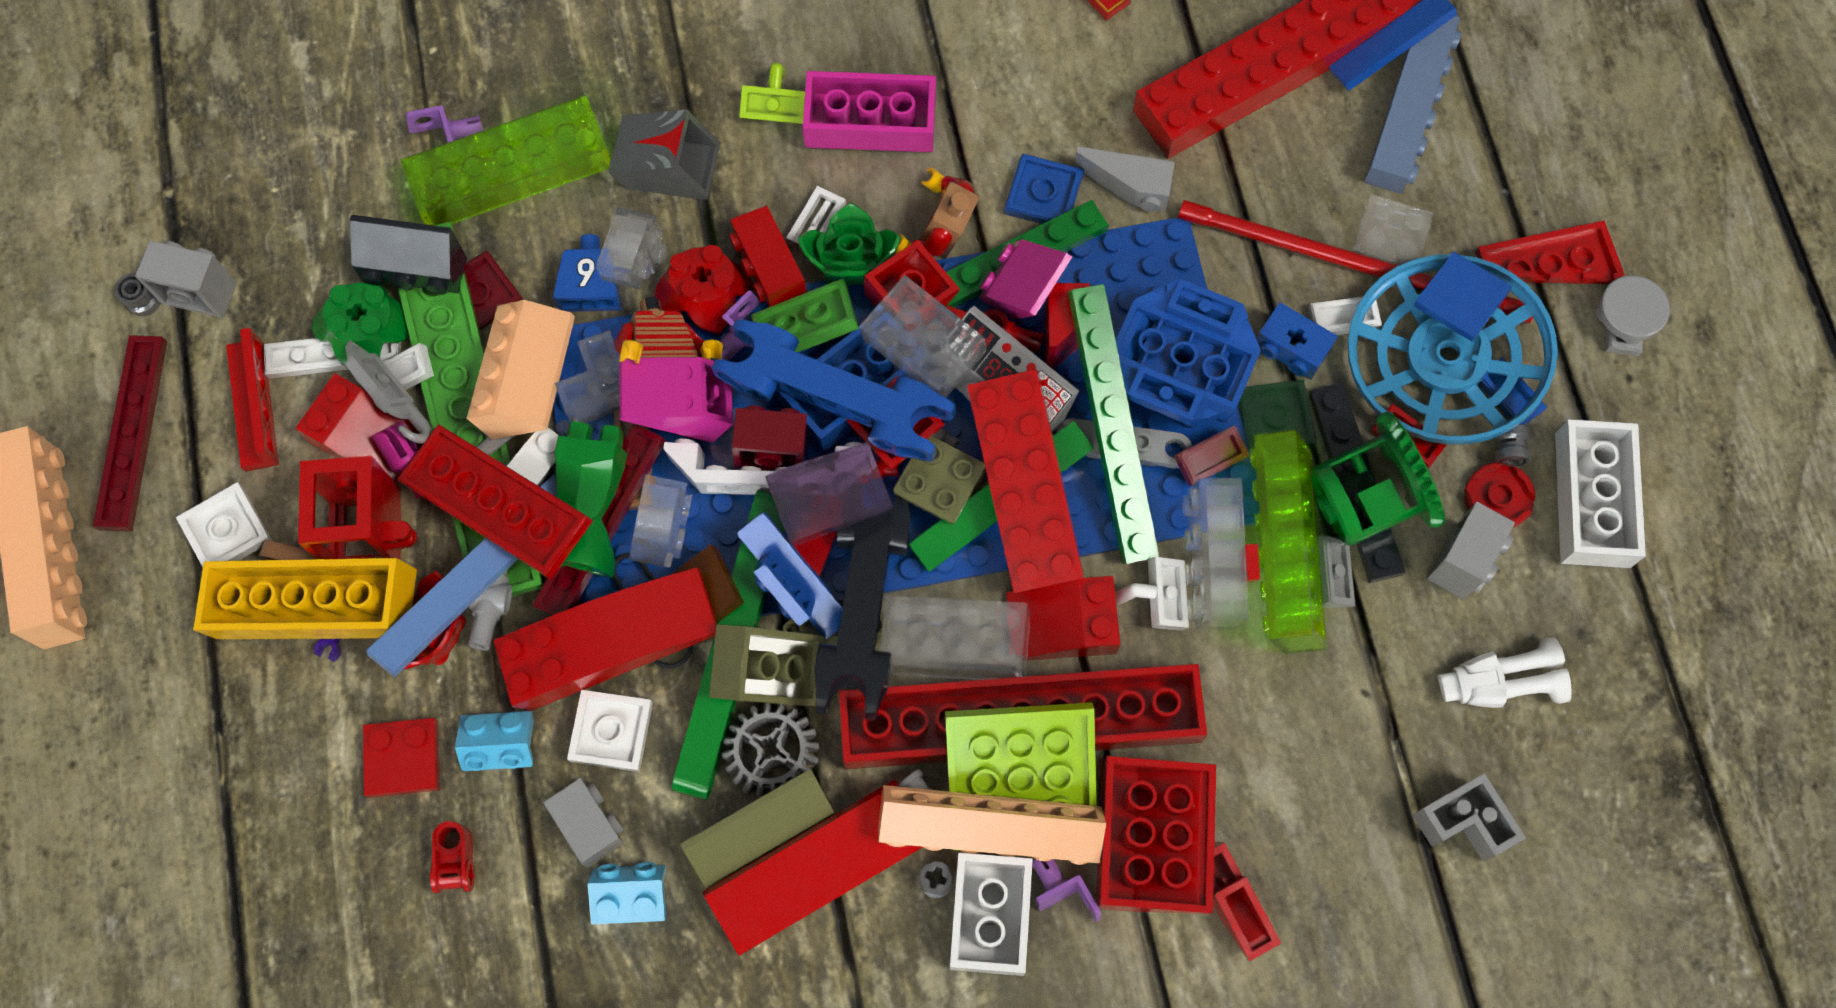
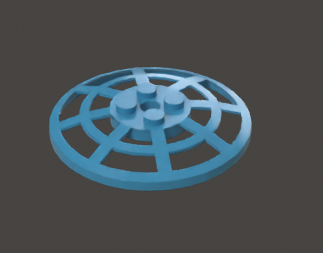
M1451 254L1417 258L1399 265L1383 275L1368 289L1356 308L1350 324L1347 349L1348 363L1359 392L1378 415L1386 410L1379 405L1375 398L1392 392L1407 407L1426 415L1422 430L1411 427L1402 421L1400 422L1410 436L1428 442L1447 445L1472 444L1490 440L1507 433L1524 422L1539 406L1549 390L1555 374L1558 355L1557 339L1548 311L1535 292L1512 272L1495 263L1477 257L1461 255L1511 285L1510 291L1524 304L1507 316L1501 309L1497 308L1491 316L1496 323L1484 330L1481 329L1471 342L1414 307L1415 301L1421 294L1417 295L1408 277L1418 273L1440 270ZM1396 284L1405 302L1400 304L1390 314L1382 330L1364 324L1365 315L1375 300L1388 288ZM1411 311L1419 324L1411 339L1391 334L1396 324ZM1532 316L1538 325L1543 341V366L1522 364V347L1515 327ZM1505 334L1510 347L1511 362L1491 359L1492 349L1490 342ZM1359 336L1378 343L1377 362L1384 380L1366 386L1358 364L1357 343ZM1387 348L1407 353L1409 369L1393 376L1388 363ZM1452 348L1457 352L1458 358L1453 361L1445 360L1440 355V350ZM1486 372L1507 376L1502 387L1489 399L1486 398L1477 386ZM1517 379L1540 380L1528 404L1516 416L1506 421L1495 407L1509 395ZM1417 380L1423 386L1432 390L1428 406L1413 399L1401 387ZM1464 392L1474 404V407L1461 410L1442 409L1446 394ZM1482 414L1493 427V429L1484 433L1469 436L1436 434L1439 419L1462 420Z

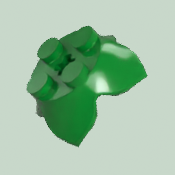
M849 202L830 218L825 233L818 230H809L798 236V242L804 255L824 275V281L827 284L844 279L846 285L851 286L864 285L865 275L893 256L899 246L900 235L888 229L880 232L876 231L873 219L869 214L853 202Z
M364 282L334 286L330 290L326 302L317 311L311 325L315 337L321 342H330L335 356L345 367V363L348 360L345 346L349 340L368 353H376L380 357L382 346L385 343H399L409 337L402 304L390 297L384 286H376Z

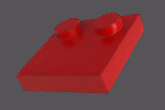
M436 718L363 725L365 797L373 798L440 790L438 720Z

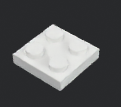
M238 482L176 517L202 567L204 561H239L262 548L265 540H272L246 491Z
M581 690L567 760L572 763L640 772L653 706L652 700Z

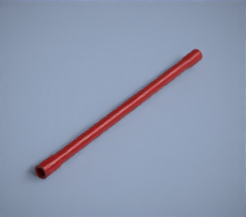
M1183 200L1178 219L1194 224L1217 228L1380 278L1399 266L1224 214L1210 207ZM1418 273L1408 278L1414 288L1424 291L1434 276ZM1506 296L1498 308L1507 316L1524 304L1521 300ZM1533 316L1525 320L1524 323L1529 324Z

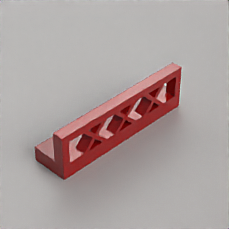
M251 328L240 329L241 342L226 345L240 465L245 472L279 465L269 380L265 376L264 343Z

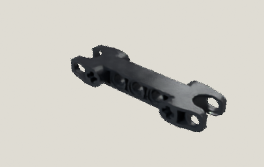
M852 484L847 500L841 509L837 533V548L852 549L837 646L819 644L814 668L816 677V713L827 715L833 695L844 687H853L861 691L865 696V719L876 721L882 700L887 693L892 652L875 650L890 554L907 556L911 532L909 502L896 496L894 506L889 511L877 514L869 512L863 506L862 485Z

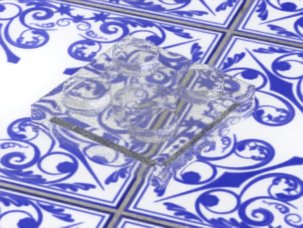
M1370 194L1352 252L1395 265H1402L1421 258L1434 213Z

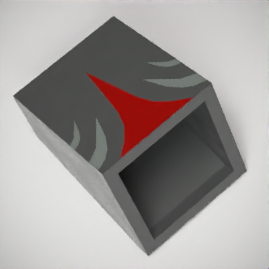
M688 109L623 115L617 132V139L608 173L626 189L708 200L720 142Z

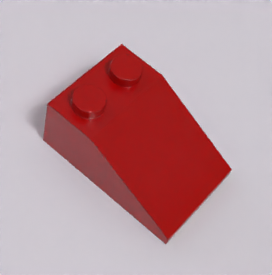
M336 373L330 378L295 428L308 443L335 458L372 455L395 483L398 481L397 478L401 472L391 471L374 443L372 435L382 432L387 427L394 426L399 421H403L406 428L411 432L419 434L409 419L396 418L389 413H384L374 404V400L366 390ZM416 443L418 448L420 449L422 444Z
M1113 576L1081 578L1017 593L1013 591L1006 592L1012 662L1117 654L1121 644Z

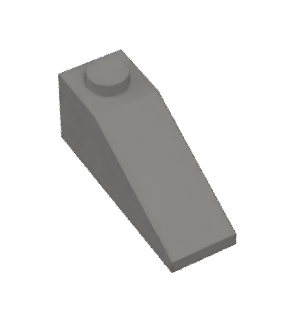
M1077 147L1074 167L1084 169L1086 176L1134 207H1141L1148 212L1166 211L1174 161Z

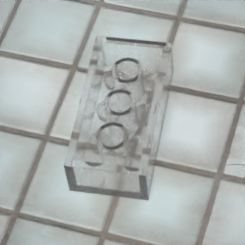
M1201 478L1189 489L1188 496H1183V515L1189 516V530H1185L1184 546L1186 551H1190L1191 564L1186 565L1187 585H1192V599H1188L1187 602L1188 620H1193L1194 629H1236L1249 620L1242 478Z
M886 595L880 651L892 652L890 674L973 680L1026 677L1031 614L1027 603Z

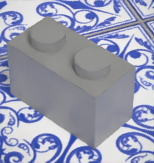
M579 778L543 803L581 864L588 868L624 844L619 835L624 829L613 812L607 815L600 804L605 799L594 783L588 786L586 782Z

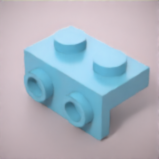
M532 711L461 715L455 743V751L461 770L480 771L531 767L533 765V756L530 745L534 725Z
M641 862L635 866L619 867L617 864L609 863L594 868L588 881L591 924L665 921V865Z

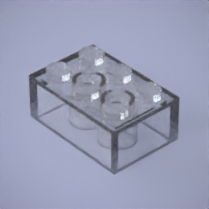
M906 275L900 279L859 326L864 341L913 380L926 384L945 398L987 351L985 338Z

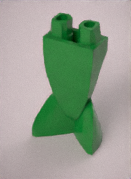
M572 421L566 437L558 436L555 448L557 498L585 514L593 522L560 567L569 566L596 575L613 578L615 570L614 552L608 532L601 519L617 492L625 469L628 454L622 449L623 432L617 426L604 425L601 428L599 440H591L593 428L584 422Z

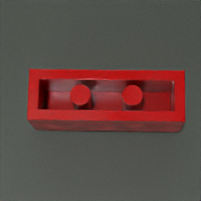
M767 205L730 219L733 233L728 234L735 253L741 251L744 257L741 259L742 267L747 277H754L756 283L753 284V288L760 303L765 301L769 308L807 293L805 280Z

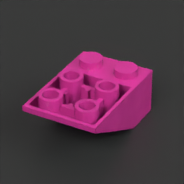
M626 358L624 362L619 361L620 420L714 443L733 425L732 386L714 375L711 368L714 361L706 358H640L639 364H635V361Z

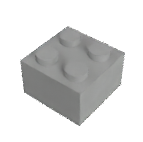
M149 241L135 275L161 304L224 318L237 282L228 273V269L222 266L215 258L216 255L203 248H196L195 251L185 249L172 241H164V243Z
M1476 502L1457 522L1427 579L1464 600L1473 591L1479 593L1484 584H1489L1497 572L1499 566L1495 562L1500 554L1504 555L1513 542L1514 536L1509 533L1515 522Z

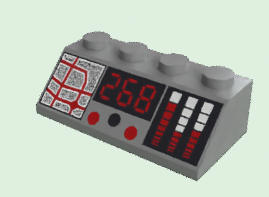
M975 306L969 309L942 344L932 367L944 380H947L963 393L968 400H970L967 388L969 384L1037 369L1053 436L1056 434L1057 428L1065 420L1079 392L1078 389Z

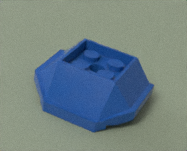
M1181 278L1168 283L1165 287L1135 298L1115 339L1127 400L1189 426L1234 414L1261 352L1248 321V315L1243 303ZM1184 355L1190 362L1180 363L1175 359V356Z

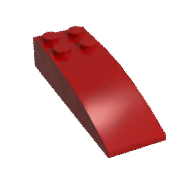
M696 567L583 603L493 641L511 707L533 711L712 638L716 633L717 622L700 568Z

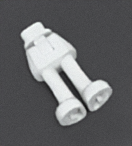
M1555 637L1540 640L1538 648L1530 652L1497 658L1496 654L1492 651L1474 657L1458 667H1454L1452 673L1438 675L1444 702L1459 700L1460 704L1467 703V705L1481 707H1504L1506 700L1509 698L1537 693H1547L1555 703H1567L1571 700L1572 691L1570 675L1566 668L1505 681L1504 674L1537 668L1556 669L1562 667L1565 663V657L1562 647Z

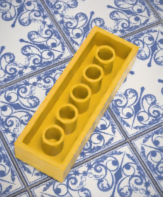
M397 558L204 561L193 630L215 639L380 638L412 608L417 569Z

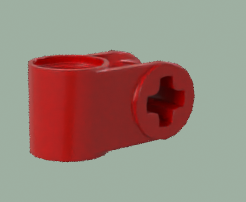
M442 822L435 828L432 834L431 890L434 894H440L444 889L461 888L465 892H471L475 879L472 832L469 828L457 822ZM457 829L460 834L459 843L454 848L449 849L446 845V836L452 830ZM448 875H458L457 877H447Z

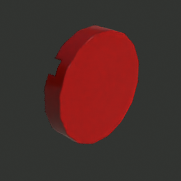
M1494 462L1482 466L1472 474L1464 489V502L1467 509L1469 510L1476 502H1479L1514 521L1513 528L1518 527L1531 515L1534 506L1535 489L1530 478L1521 469L1513 465L1510 467L1502 465L1503 463Z

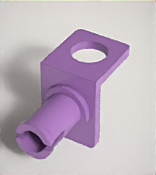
M443 105L406 113L409 133L442 129L450 159L455 158V140L483 136L479 115L450 121L449 118L446 119ZM421 117L432 118L427 123H415Z
M750 290L722 316L730 326V332L720 341L723 344L722 359L730 361L744 346L747 348L750 346L735 337L734 330L732 329L736 320H743L760 303ZM746 303H748L747 306H746L741 312H739V310H740Z
M1036 859L1032 861V868L1035 869L1046 889L1044 894L1036 898L1039 911L1079 892L1095 922L1101 920L1100 909L1080 874L1070 880H1065L1054 859L1043 861L1047 869L1042 861Z

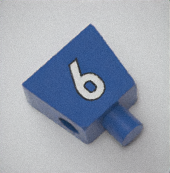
M582 235L580 237V249L565 250L562 253L553 293V299L558 309L567 312L622 311L615 261L609 249H600V238L597 235Z

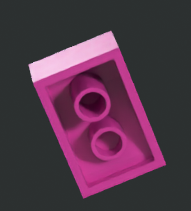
M1023 239L1015 241L1013 244L1007 243L998 256V260L1001 263L995 273L990 271L982 281L980 288L983 289V292L979 299L994 309L1002 311L1011 320L1035 316L1072 256L1068 253Z

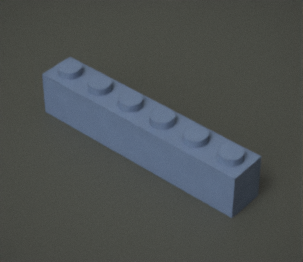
M1453 17L1406 51L1364 183L1402 194L1407 183H1414L1419 170V165L1414 164L1416 156L1422 157L1428 138L1423 137L1425 129H1431L1437 111L1431 109L1433 102L1439 103L1444 91L1445 84L1440 83L1442 75L1447 77L1453 58L1448 55L1450 49L1455 50L1459 43L1462 32L1458 31L1457 27L1461 17Z

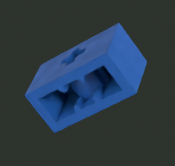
M1279 302L1259 332L1256 340L1261 351L1260 353L1263 356L1272 360L1276 359L1287 365L1288 369L1295 375L1305 376L1312 380L1338 336ZM1292 341L1297 343L1296 346L1291 345Z

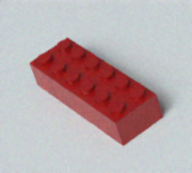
M1034 369L967 385L1013 592L1017 593L1084 578V570L1039 371Z

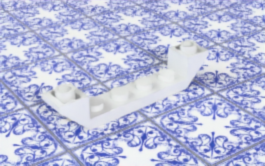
M677 439L675 443L664 442V450L669 459L701 494L755 495L757 490L760 489L785 496H838L874 465L871 447H866L858 442L846 443L845 446H836L834 472L824 468H811L809 472H797L789 467H777L775 471H761L760 468L753 466H744L740 470H727V468L717 465H711L703 469L705 454L698 443L690 439Z

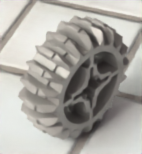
M764 703V713L759 714L755 706L750 707L753 717L748 720L744 714H739L738 719L742 724L741 728L733 724L728 728L736 737H726L723 740L724 745L733 748L722 753L724 760H734L725 767L728 774L738 772L732 779V782L735 786H738L746 781L743 792L747 795L756 786V797L758 799L765 795L766 789L771 792L809 770L810 768L806 767V764L817 765L819 762L816 756L809 754L820 749L819 743L807 742L816 736L815 729L804 730L808 726L809 720L807 717H803L796 721L798 710L795 708L791 709L787 716H785L784 704H778L776 713H772L770 703ZM780 725L779 728H775L767 736L752 734L762 726ZM790 730L800 741L798 760L791 757L790 753L784 750ZM745 743L757 752V758L754 762L755 767L751 773L743 764L742 751ZM771 744H776L777 751L781 757L777 755L773 758L771 755V758L767 759L761 746L765 748L769 745L771 748ZM775 766L791 769L786 774L777 778H761L763 774L766 775Z

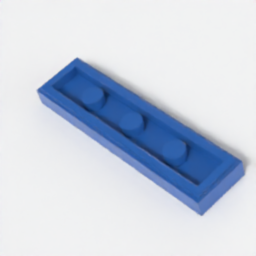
M1422 0L1330 65L1331 73L1347 91H1350L1458 15L1456 8L1448 0Z

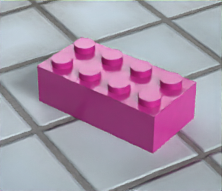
M807 71L803 115L805 148L933 152L936 76Z

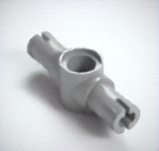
M508 569L469 606V609L473 610L472 615L475 617L468 642L469 647L482 651L490 649L496 621H499L501 615H506L509 611L512 585L509 584L507 577Z

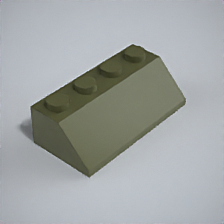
M809 769L681 843L680 846L703 885L708 889L828 819L835 813L812 770Z

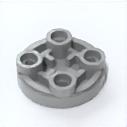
M1637 275L1623 276L1611 282L1603 291L1596 309L1597 318L1603 322L1606 328L1614 335L1622 338L1626 343L1632 345L1655 336L1666 325L1670 315L1669 301L1661 287L1652 280Z

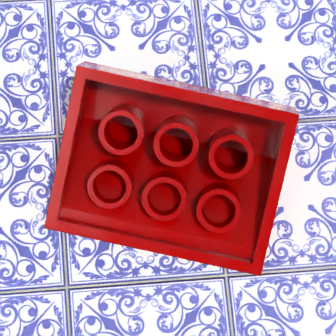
M1107 756L1101 766L1100 806L1105 817L1106 828L1100 863H1097L1096 904L1099 909L1128 912L1213 914L1216 764Z

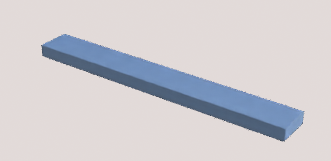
M555 472L540 487L557 497ZM485 538L366 650L367 655L392 676L396 677L512 566L518 558Z

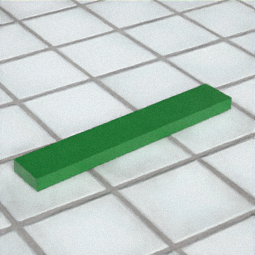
M1072 421L1053 436L1061 473L1094 449L1075 421ZM988 484L968 499L954 524L941 519L908 544L928 573L997 522L990 485Z

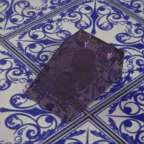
M868 442L807 460L765 476L789 542L794 546L893 508Z

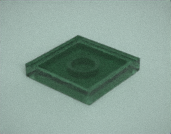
M1304 380L1245 387L1238 406L1246 434L1248 450L1251 454L1313 447L1316 445L1317 440Z

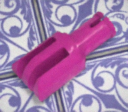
M399 421L394 426L387 427L382 432L372 435L374 443L391 471H396L397 473L403 472L419 450L415 442L408 440L399 432L398 427L400 425L406 427L403 421ZM412 490L416 499L419 498L420 495Z

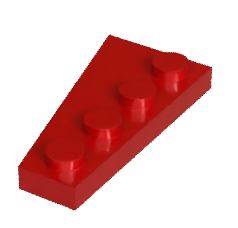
M1605 220L1479 246L1475 251L1477 258L1495 263L1527 283L1610 284L1614 280L1625 276Z

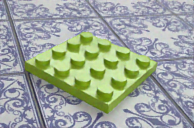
M1093 703L945 711L949 792L1097 806Z

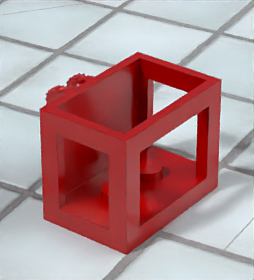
M372 455L300 461L298 544L314 558H397L401 560V549L405 547L407 549L409 547L412 548L418 542L416 531L411 529L412 527L408 522L401 521V488ZM316 491L329 503L328 527L315 528ZM347 506H357L356 525H346ZM366 540L379 554L346 556V542ZM322 543H328V549Z

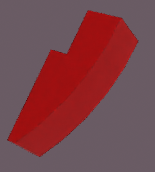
M1219 841L1215 842L1213 907L1246 959L1252 961L1282 943L1247 877L1242 876L1226 844Z

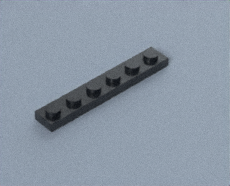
M1340 383L1311 390L1308 396L1328 458L1331 459L1363 444L1344 384ZM1367 454L1361 456L1368 471L1358 475L1352 461L1332 469L1341 482L1356 512L1362 530L1367 529L1368 526L1353 497L1357 493L1376 485ZM1391 528L1356 544L1369 583L1399 577L1405 573Z

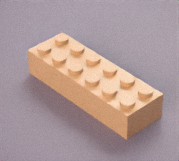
M26 426L0 433V553L10 633L42 649H48L85 639L84 627L87 625V616L80 603L79 594L82 593L83 587L75 568V562L78 561V552L71 539L70 530H73L74 522L70 512L67 510L66 499L69 498V488L62 474V467L65 466L64 455L60 448L55 447L43 436H40L30 427Z

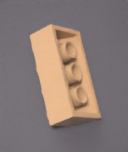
M520 300L497 306L467 419L489 438L494 440L547 430L575 316L571 312L528 300Z

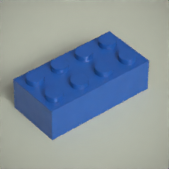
M882 308L860 325L859 329L851 332L816 359L885 387L897 376L917 380L928 372V356L885 308ZM778 391L780 404L783 408L796 409L800 413L807 414L806 434L822 453L826 452L852 431L847 422L848 418Z

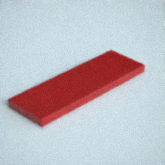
M440 424L435 427L428 439L397 478L403 485L550 580L593 522L585 514Z
M895 779L886 784L888 786L899 787ZM883 786L702 891L738 956L923 848V846L913 845L893 847L879 842L878 822Z

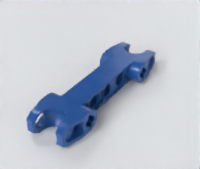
M741 319L735 321L732 326L734 336L752 346L754 350L750 357L742 362L735 363L724 359H715L711 368L717 378L735 388L742 395L763 403H769L776 390L873 428L868 437L869 442L877 448L898 457H908L922 461L934 460L937 453L935 450L936 445L916 434L913 428L919 420L926 417H936L941 420L952 421L956 413L953 402L933 391L926 384L903 376L897 377L892 389L795 352L799 340L784 329L768 323H757Z

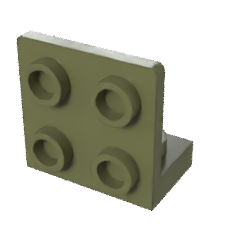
M931 436L928 440L936 445L935 450L937 452L934 460L922 461L911 458L895 485L893 492L896 496L950 524H954L977 483L981 484L985 481L987 477L985 463Z

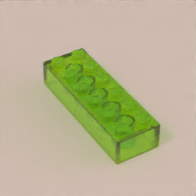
M584 95L400 160L422 220L426 225L435 226L446 222L454 224L610 168L611 158L588 97Z
M1296 429L1254 435L1255 447L1250 448V459L1252 467L1257 469V480H1253L1252 489L1255 501H1259L1260 513L1255 514V526L1258 535L1261 534L1262 547H1258L1259 566L1264 568L1265 581L1260 582V594L1263 603H1267V616H1263L1262 619L1264 635L1269 637V640L1284 654L1327 650L1314 487L1310 478L1312 468L1311 450Z

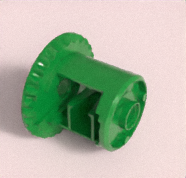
M1390 411L1381 413L1377 418L1376 429L1379 433L1378 437L1314 466L1310 471L1311 482L1317 495L1316 499L1325 519L1332 525L1340 540L1348 546H1353L1417 515L1430 527L1437 528L1445 524L1444 509L1427 466L1404 426ZM1380 447L1384 460H1388L1390 464L1393 463L1400 480L1404 484L1406 489L1404 499L1410 508L1405 509L1390 478L1357 493L1353 497L1368 526L1367 529L1362 530L1356 512L1341 482L1332 469L1352 461L1358 475L1368 471L1361 456Z

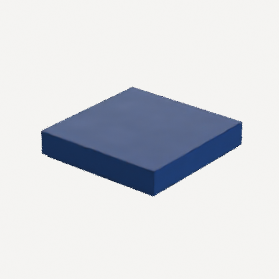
M1022 153L1005 205L1004 214L1043 224L1072 210L1083 178L1084 169Z
M1453 251L1415 301L1414 307L1472 342L1508 295L1512 286Z

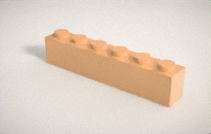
M883 785L878 837L879 842L893 847H903L905 845L923 846L925 849L932 851L945 848L960 850L963 853L970 854L986 852L1007 857H1014L1016 855L1028 856L1039 861H1050L1052 859L1068 860L1074 864L1084 865L1088 862L1100 863L1106 821L1101 806Z

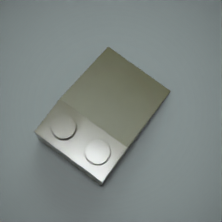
M716 625L709 698L816 707V677L814 668L818 646L824 643V636L747 626Z

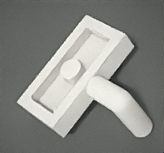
M1153 557L1148 560L1149 584L1133 583L1115 591L1116 605L1123 604L1136 597L1150 599L1152 628L1176 631L1189 628L1185 560Z

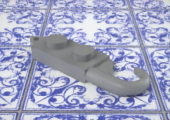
M349 340L345 346L348 359L345 365L354 375L356 382L363 386L374 400V404L384 413H389L396 418L409 419L419 432V434L413 433L403 425H400L398 430L404 437L415 443H425L432 433V428L413 404L415 402L376 353H368Z

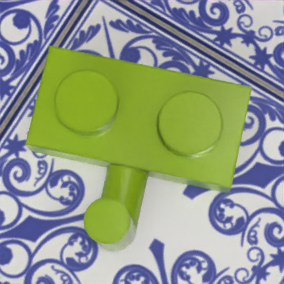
M775 62L770 66L768 88L742 85L739 118L803 124L805 91L781 89L782 78L785 77L787 70L783 65Z

